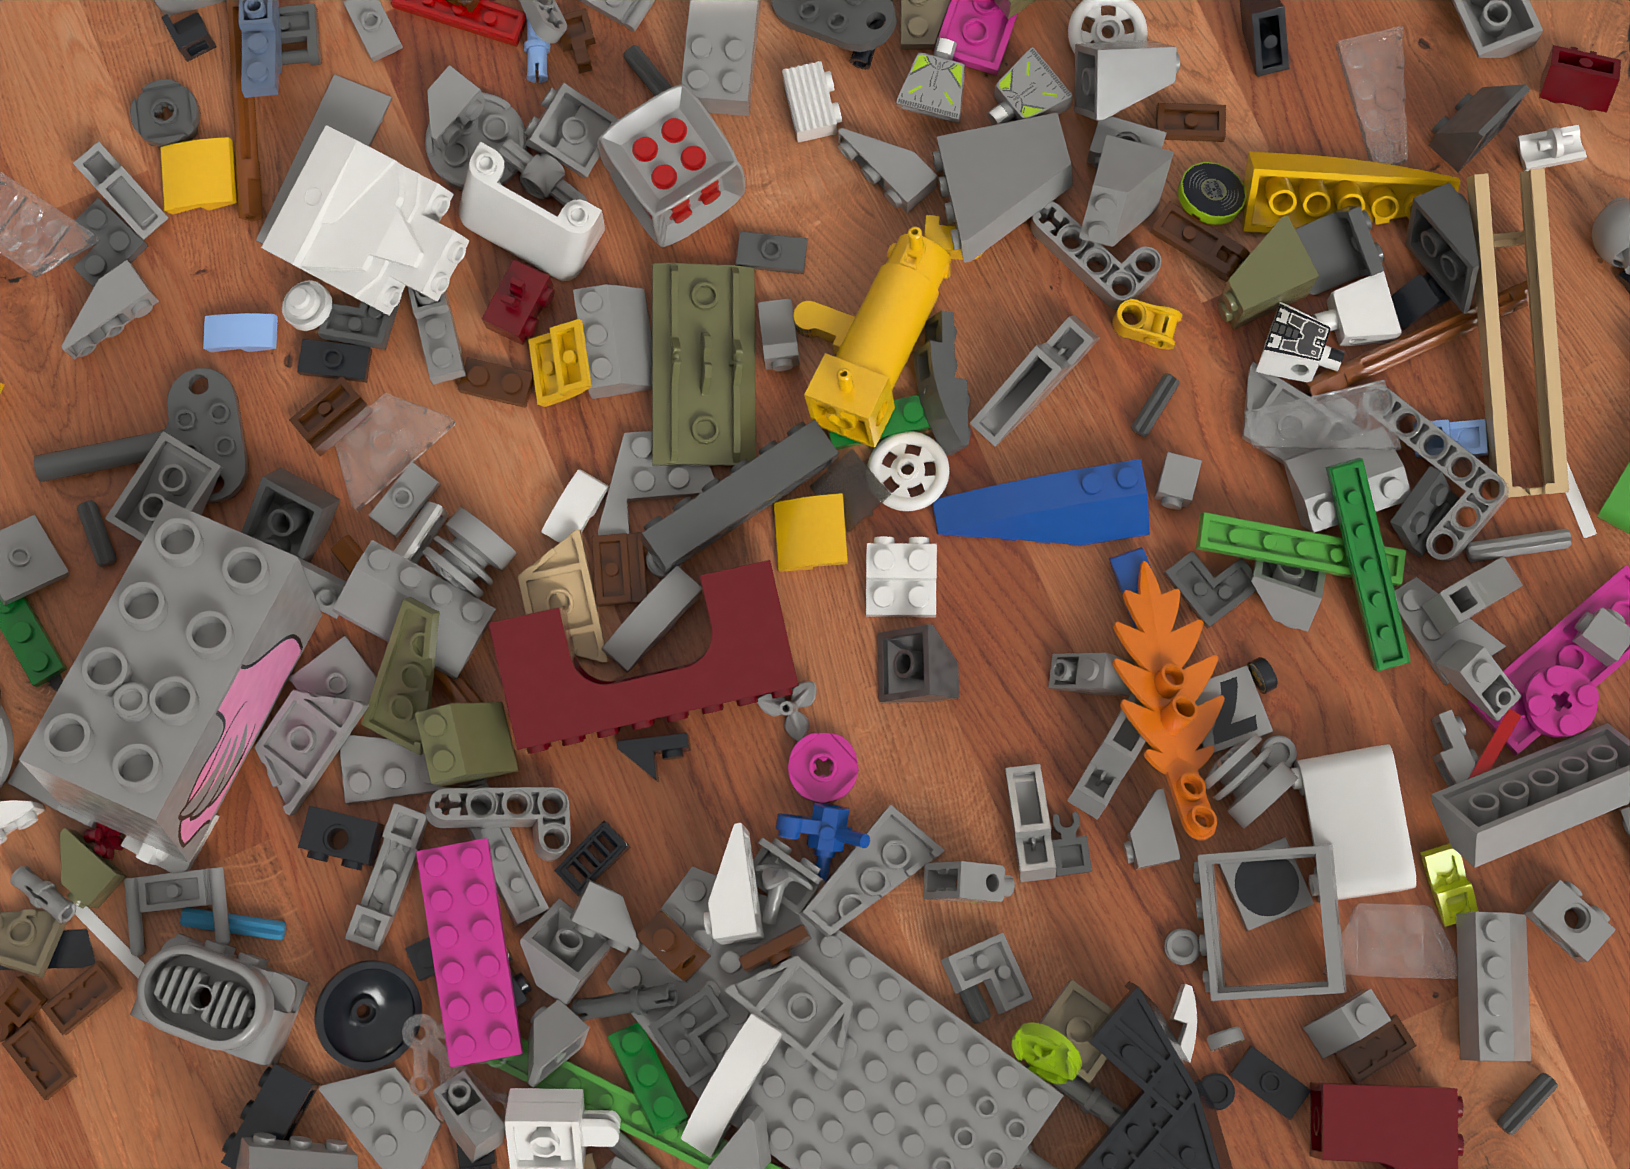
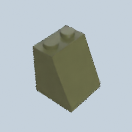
M1288 215L1282 217L1228 279L1218 300L1219 304H1217L1218 311L1224 322H1230L1233 330L1276 311L1280 302L1289 305L1307 297L1319 277Z
M503 702L447 704L415 713L431 784L445 788H456L519 771Z

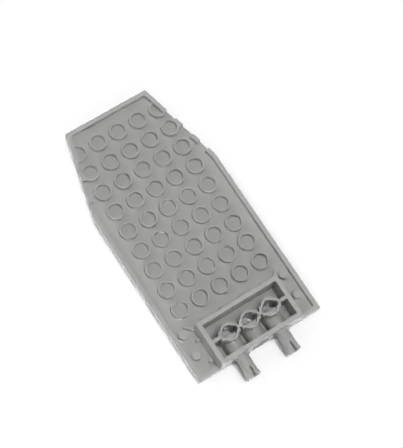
M692 866L661 908L711 955L703 966L686 983L672 973L639 941L640 945L637 951L631 949L607 981V984L614 993L630 991L634 986L644 985L647 988L666 983L674 984L675 988L669 991L677 990L678 1000L675 1006L648 1010L647 1014L637 1015L634 1012L631 1013L670 1063L671 1061L648 1026L707 985H710L730 1015L700 1036L719 1065L737 1034L752 1014L725 990L729 986L749 979L759 972L775 967L768 962L748 973L743 969L739 956L800 924L804 925L812 939L790 950V958L800 957L854 1002L838 1078L835 1082L830 1080L780 1038L770 1058L760 1069L730 1123L739 1129L759 1105L765 1112L770 1154L790 1169H1058L1031 1150L1032 1146L1030 1143L1063 1098V1094L846 934L837 930L827 938L803 916L800 917L783 904H780L776 924L772 925L762 922L763 939L721 945L711 937V934H707L705 929L704 912H709L708 901L717 877L706 871ZM758 893L762 917L767 896ZM692 956L689 957L683 965H685L692 958ZM714 1072L691 1087V1090L698 1099H700Z

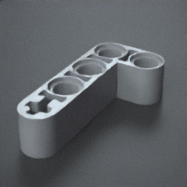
M1054 201L1031 217L1030 229L1032 234L1113 309H1118L1120 304L1126 300L1137 299L1154 282L1158 275L1162 260L1157 250L1147 246L1140 247L1121 264L1100 243L1080 239L1082 226ZM1049 217L1053 219L1052 223L1046 221L1044 224L1040 222L1041 218L1044 220ZM1067 238H1073L1080 246L1076 249H1069L1064 246L1062 241ZM1091 261H1097L1103 265L1104 270L1093 272L1087 267V264ZM1147 261L1151 264L1153 270L1142 272L1136 267V263ZM1116 284L1124 285L1129 290V293L1124 296L1117 295L1112 290V286Z
M445 788L433 793L426 806L425 814L427 820L431 825L438 828L533 827L534 851L539 858L545 861L557 860L570 844L569 800L565 792L559 788ZM512 800L519 802L523 806V813L518 815L511 813L507 809L506 803ZM552 800L557 804L559 812L556 814L546 812L542 802ZM461 801H463L462 810L457 808ZM474 801H481L487 806L488 813L478 815L473 812L470 804ZM440 802H444L445 808L450 809L447 815L442 814V810L437 808ZM550 834L557 837L560 842V848L550 849L544 843V836Z

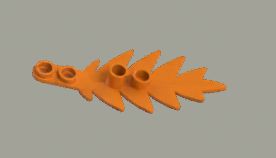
M1143 561L1139 568L1138 594L1129 590H1125L1122 594L1127 609L1139 630L1120 622H1116L1113 625V629L1121 643L1141 668L1118 658L1112 662V665L1122 681L1145 707L1125 699L1121 701L1120 707L1138 733L1154 749H1147L1144 752V757L1155 769L1166 775L1184 830L1194 839L1207 840L1216 831L1217 816L1210 807L1206 795V784L1200 777L1198 770L1210 759L1215 748L1213 745L1197 751L1195 750L1204 741L1213 727L1225 698L1223 695H1219L1198 706L1195 701L1212 676L1218 656L1212 655L1182 669L1195 649L1204 622L1199 619L1171 632L1178 613L1181 592L1179 589H1174L1161 594L1152 569L1146 561Z

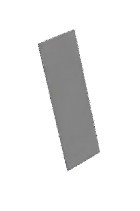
M334 74L256 239L257 242L263 244L325 126L327 125L370 147L380 124L383 122V117L392 97Z

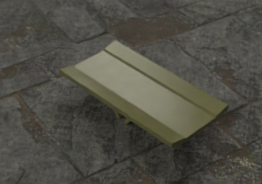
M653 263L652 466L698 465L734 467L744 459L751 462L756 458L754 268L735 265Z

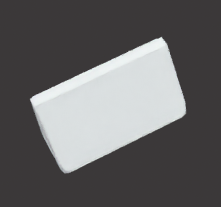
M428 501L394 552L417 564L423 555V550L430 545L448 518L446 510L441 505Z

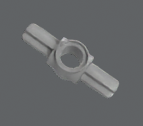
M511 139L505 141L500 147L498 153L501 154L505 161L521 172L520 182L522 186L534 197L548 199L552 196L564 206L572 200L581 199L587 201L583 194L563 180L565 178V170L552 156L542 153L541 155L536 154L533 157Z

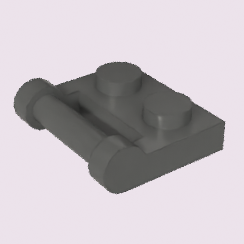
M315 3L279 7L281 44L307 41V49L282 51V65L310 63L311 66L321 65L322 54L319 40L318 9Z
M1430 466L1390 521L1404 547L1415 556L1423 557L1427 551L1426 542L1429 534L1460 498L1452 492L1442 471Z

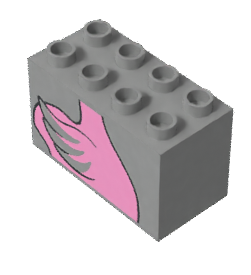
M166 500L20 756L19 760L62 807L190 863L322 617L299 557ZM128 682L140 683L150 692L149 702L152 710L146 718L138 722L124 721L117 715L112 706L114 692L118 687Z

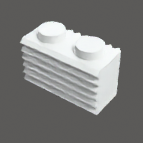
M821 61L783 69V84L797 142L837 134V123L842 122L838 102L831 103L829 92L834 91L831 72H824Z

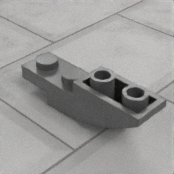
M941 310L925 323V344L913 351L914 369L921 404L929 426L945 454L953 455L969 446L971 429L968 425L970 395L967 392V380L955 378L957 360L955 358L954 342L957 330L954 326V312Z

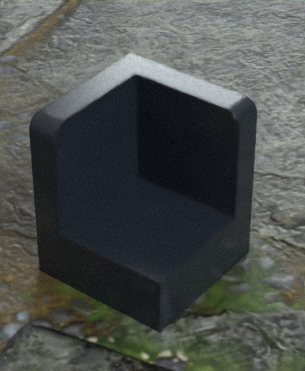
M193 13L176 23L172 22L168 14L161 17L178 50L187 62L217 47L199 13Z

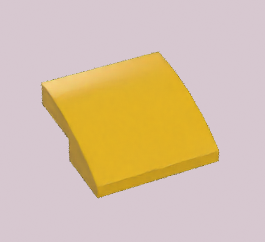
M231 138L199 139L160 147L165 212L177 214L199 207L210 211L237 203L233 140Z
M581 319L550 327V333L528 339L536 399L539 406L547 407L565 401L592 387Z
M843 493L802 497L774 503L779 572L811 570L817 566L848 564Z

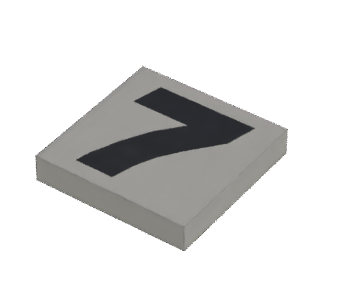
M1248 666L1209 679L1206 687L1195 701L1198 706L1219 695H1223L1225 698L1213 727L1201 743L1202 748L1213 745L1215 748L1213 754L1231 748L1235 744L1252 737L1255 733L1261 737L1273 732Z

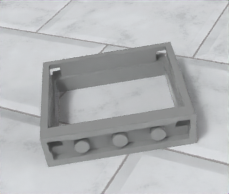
M1332 844L1198 855V862H1193V878L1195 884L1200 883L1201 898H1196V911L1198 920H1204L1205 934H1200L1199 944L1201 956H1207L1208 970L1203 971V982H1205V992H1210L1211 1001L1340 994L1347 991ZM1316 857L1328 980L1225 986L1214 864Z

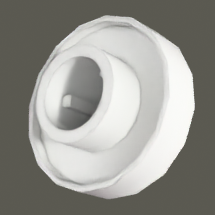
M311 280L300 282L292 287L282 303V313L285 320L297 330L302 331L312 330L323 324L329 317L332 309V297L329 291L318 282Z

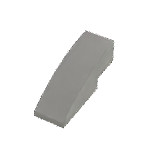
M99 141L73 163L142 240H145L169 219Z
M676 566L627 617L602 647V651L628 673L675 627L676 621L700 599L703 588L680 567Z
M1033 764L1005 768L1020 883L1056 878L1051 825L1041 765Z

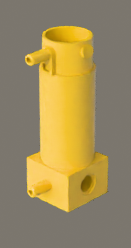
M916 226L911 227L908 230V234L900 236L897 243L890 245L887 252V258L889 259L886 264L880 267L836 356L824 354L804 394L811 421L815 419L821 428L873 448L876 447L895 408L892 390L938 299V289L943 279H949L951 276L952 260L948 252L934 241L923 237L921 229Z

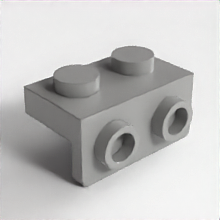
M762 837L758 843L763 847L753 860L754 868L764 863L782 865L785 869L791 868L802 873L812 884V891L794 881L785 885L781 904L802 917L800 915L801 912L826 883L817 875L821 869L804 857L800 862L794 860L789 856L792 849L777 838H774L772 843ZM755 872L757 887L768 894L769 889H765L762 881L763 872Z

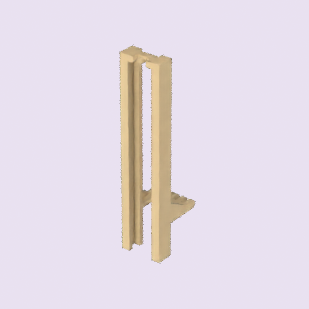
M1545 168L1530 169L1528 172L1519 173L1523 231L1493 234L1488 173L1474 174L1467 177L1469 208L1479 260L1475 290L1489 468L1508 484V498L1569 492ZM1525 246L1543 487L1524 489L1520 486H1512L1494 249ZM1490 481L1491 496L1496 498L1500 493V485L1497 481Z

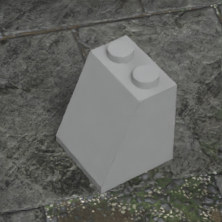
M1156 41L1075 44L1074 112L1094 120H1104L1175 83L1176 73L1180 69V56L1177 52V47Z
M1106 135L1079 238L1113 247L1155 212L1159 205L1174 152Z

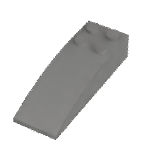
M690 0L681 84H684L693 92L708 113L750 116L761 0Z

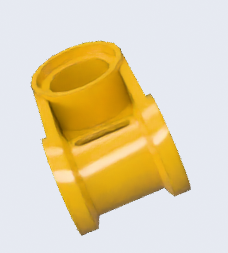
M1129 299L1120 304L1113 317L1112 326L1114 331L1123 338L1140 341L1155 348L1169 350L1175 347L1173 337L1177 322L1182 320V313L1170 307L1156 306L1136 299ZM1126 312L1134 314L1138 319V324H1127L1123 320L1122 314Z

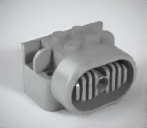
M177 933L176 937L167 941L161 951L155 954L142 969L137 984V998L130 1015L152 1024L163 1032L202 1047L221 1050L257 1064L274 1065L279 1062L309 982L267 967L269 960L263 957L242 952L239 953V956L235 955L236 948L231 945H222L211 940H206L203 943ZM208 988L212 999L209 1005L204 1008L200 1003V994L203 989Z

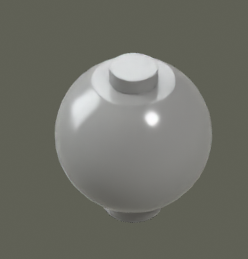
M1619 197L1610 201L1598 214L1592 228V242L1596 252L1605 262L1615 267L1624 268L1625 273L1629 275L1630 199Z

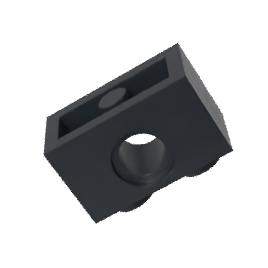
M309 806L298 848L308 850L307 858L328 862L329 856L342 859L341 866L362 871L363 864L374 867L385 825ZM345 830L348 834V843L342 849H336L333 844V838L337 832Z

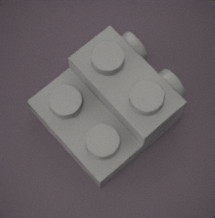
M562 83L557 90L551 87L540 104L545 107V110L540 118L533 116L528 123L524 134L529 137L524 144L539 154L545 153L552 156L559 163L585 179L600 156L597 146L599 137L619 119L567 84Z

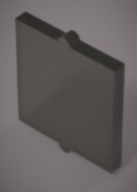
M853 449L834 465L829 464L828 470L810 485V488L817 496L843 493L845 530L847 532L851 531L867 516L872 517L873 511L891 496L890 492Z

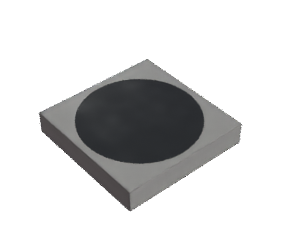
M1286 837L1255 850L1288 848L1290 846ZM1295 858L1218 864L1246 931L1314 904Z

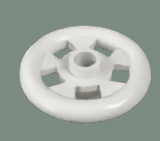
M1082 0L1074 9L1069 20L1068 38L1074 54L1075 44L1090 43L1091 41L1094 43L1147 41L1148 31L1145 17L1132 0ZM1101 6H1114L1115 16H1102ZM1085 17L1095 21L1091 27V33L1081 30ZM1131 19L1134 32L1125 34L1121 21ZM1102 29H1110L1112 31V38H1105L1102 35Z
M914 431L891 435L883 439L872 451L867 464V480L875 497L884 505L899 511H916L931 505L943 493L949 479V462L942 447L931 437ZM907 445L921 447L920 456L905 454ZM889 452L897 456L891 468L882 464L883 459ZM924 463H935V475L925 476ZM905 465L914 467V471L910 475L903 474L901 470ZM889 477H892L893 481L900 486L893 493L883 484ZM921 483L925 492L918 496L910 497L908 488H913Z

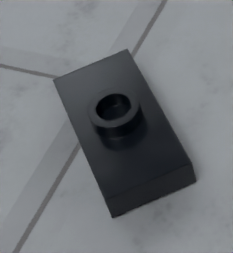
M303 339L297 372L300 375L338 379L343 376L348 381L367 383L372 349L366 346Z
M1249 1046L1229 1074L1288 1120H1291L1311 1092L1308 1087L1253 1046Z

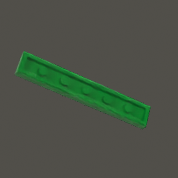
M1356 458L1327 466L1325 468L1373 669L1379 672L1410 663V655L1363 458Z

